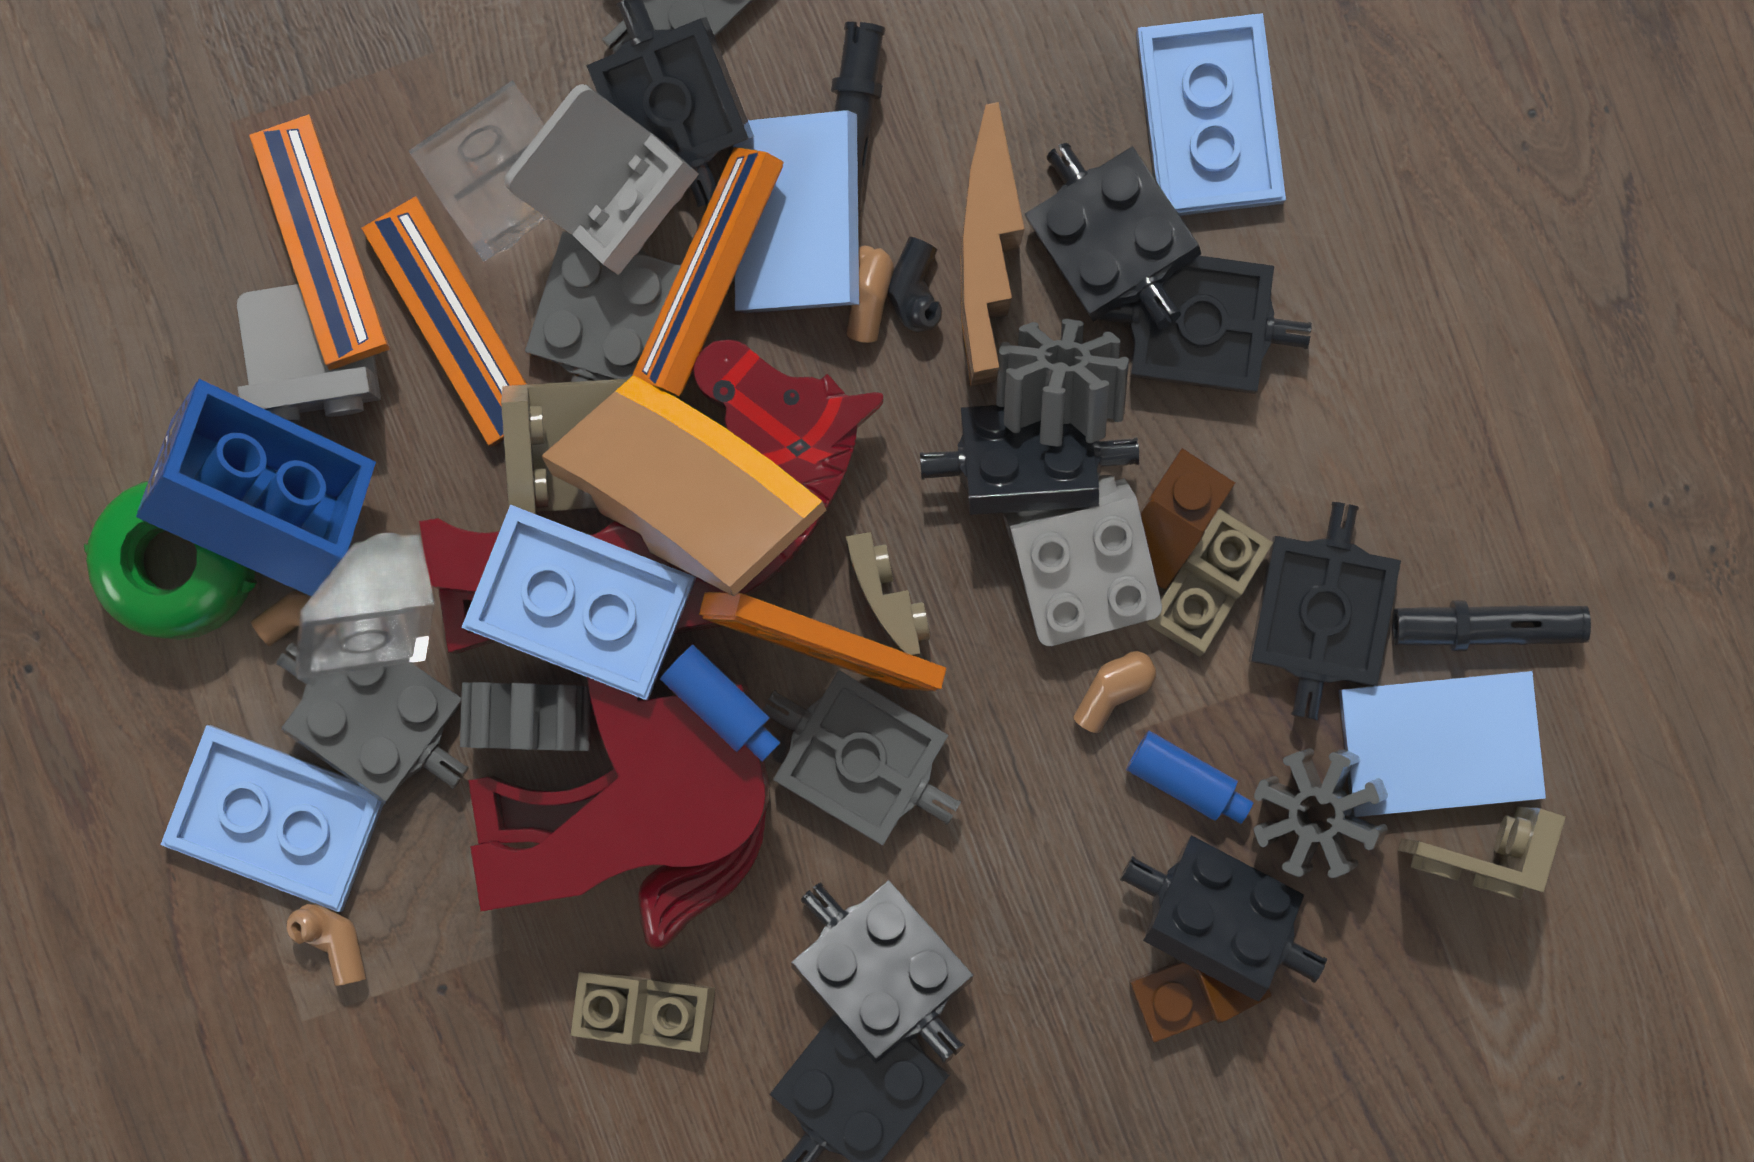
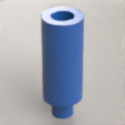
M691 645L660 678L665 685L736 752L745 745L763 762L780 744L763 726L770 717L694 645Z
M1150 730L1144 735L1126 768L1128 772L1214 821L1222 813L1242 824L1254 803L1234 791L1238 783L1237 780Z

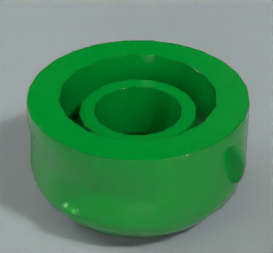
M143 481L122 491L106 506L94 524L88 543H84L90 584L98 601L109 615L129 630L149 637L175 640L200 637L218 629L237 613L247 599L249 592L257 584V581L254 580L255 571L194 544L197 550V565L191 578L182 586L171 590L157 587L148 578L145 571L144 552L149 542L158 533L166 530L136 517L148 481Z

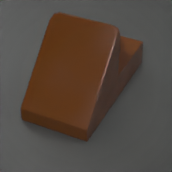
M1183 448L1178 452L1140 511L1157 586L1163 590L1167 588L1205 534L1204 530L1235 484L1234 481Z
M1182 961L1129 980L1153 1043L1212 1020L1218 1024L1272 997L1268 989L1258 1002Z

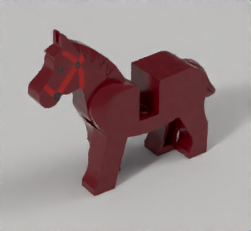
M721 340L711 343L703 349L694 364L695 378L704 396L710 402L726 409L725 421L727 429L773 461L822 500L826 510H828L847 473L855 448L857 428L880 409L884 401L883 394L873 392L847 396L828 374L821 379L785 375L765 362L748 346L735 340ZM826 512L738 593L749 596L761 589L777 575L808 541ZM439 518L419 521L429 586L437 588L439 591L448 653L459 654L497 642L461 627L500 531L491 533L468 531L452 526ZM616 521L599 533L590 535L692 575L650 553L641 534ZM696 577L674 635L723 627L703 619V616L699 615L705 592H727ZM587 677L598 728L614 767L612 771L591 783L566 791L529 789L509 783L496 776L468 780L478 844L470 846L480 911L582 895L601 882L622 872L643 866L663 865L644 879L638 892L645 942L652 949H663L677 937L689 922L729 896L742 882L756 861L763 842L766 812L770 799V784L765 760L762 762L745 745L736 752L677 695L645 700ZM742 684L736 685L750 698L747 686ZM535 842L539 844L531 848H513L502 843Z

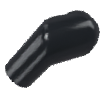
M909 236L894 268L887 294L903 325L915 332L932 330L941 321L942 307L939 301L934 300L924 278L935 257L937 248L921 239Z

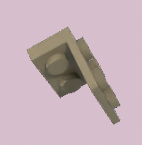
M627 379L502 386L501 406L509 507L513 505L536 515L540 511L597 508L590 494L551 475L542 455L623 385Z
M1516 806L1513 818L1509 816L1503 818L1496 836L1494 851L1495 853L1502 854L1499 865L1420 841L1401 838L1398 851L1414 855L1411 868L1459 881L1461 870L1475 873L1472 886L1522 900L1525 888L1544 892L1566 816L1543 809Z

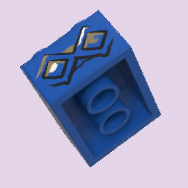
M198 379L171 419L136 517L316 598L346 559L376 461L206 381Z

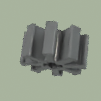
M1071 319L1062 320L1061 340L1055 341L1043 333L1036 322L1019 327L1018 346L1010 345L1009 342H1002L999 348L998 362L1000 368L997 377L996 405L1004 407V425L1013 433H1019L1022 427L1041 420L1040 443L1051 446L1062 445L1063 424L1069 423L1086 436V442L1088 443L1105 438L1107 418L1113 419L1115 422H1122L1125 414L1129 359L1127 357L1119 358L1120 339L1111 332H1104L1102 337L1083 344L1084 322Z
M462 682L460 747L590 751L592 701L589 687L577 685Z
M1308 748L1288 755L1283 759L1284 765L1290 766L1300 792L1279 783L1277 776H1272L1259 782L1254 794L1255 800L1261 801L1266 799L1289 809V818L1274 824L1272 821L1261 823L1254 827V833L1261 847H1266L1276 842L1279 838L1278 836L1291 831H1295L1300 836L1290 860L1282 865V869L1285 872L1296 877H1301L1313 870L1311 860L1320 842L1331 868L1328 871V876L1336 878L1350 872L1359 865L1358 860L1352 859L1342 834L1365 843V849L1372 850L1382 844L1388 830L1385 824L1376 826L1353 816V807L1369 801L1372 804H1377L1387 799L1388 793L1383 781L1379 778L1366 783L1365 789L1349 795L1342 790L1352 765L1360 760L1358 755L1345 749L1330 753L1329 759L1332 762L1323 783H1321L1311 758L1314 756V750ZM1312 796H1316L1320 804L1331 802L1336 815L1327 819V822L1332 824L1330 829H1326L1322 821L1311 822L1308 818L1307 810L1315 807V803L1310 801Z

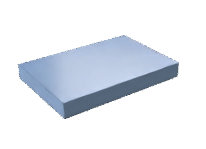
M1263 13L1137 28L1136 37L1153 177L1179 216L1284 204L1286 196Z
M846 110L748 120L754 137L733 145V148L738 147L768 152L784 163L735 273V311L753 313L859 305L857 114Z
M510 505L461 628L648 700L696 577Z
M1532 671L1339 690L1345 750L1358 755L1360 759L1358 763L1352 765L1348 774L1349 794L1365 789L1366 783L1378 778L1383 781L1388 793L1387 799L1377 804H1372L1369 801L1353 807V816L1360 817L1546 799Z
M206 725L161 845L331 910L342 912L384 803L342 774L212 725Z

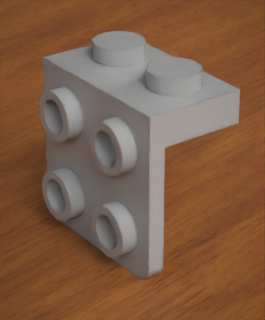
M581 84L572 89L505 175L504 184L516 197L572 234L604 266L619 275L634 255L641 250L649 236L672 207L679 202L684 192L699 174L659 138L589 86Z
M299 284L246 292L238 298L237 310L249 385L238 387L240 398L293 423L301 421L299 413L324 409L325 416H344L364 411L363 403L381 400L375 355L333 370L327 368Z
M1112 475L1099 476V506L1003 513L1008 536L1016 550L1036 634L1043 645L1054 646L1152 620L1158 617L1162 611V603L1137 498L1125 478L1115 480Z

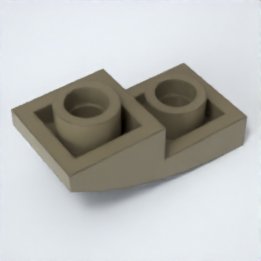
M1221 509L1217 510L1204 530V536L1177 572L1161 598L1162 611L1160 615L1155 619L1148 620L1146 623L1198 657L1205 653L1235 601L1242 595L1273 544L1272 541Z
M871 532L846 536L851 561L859 585L878 622L902 652L913 656L920 655L918 642L930 639L924 603L911 604L908 590L883 595L881 584L893 582L886 544L874 546Z
M579 972L571 1036L628 1045L646 1044L699 1053L705 1052L708 1049L715 987L614 974Z

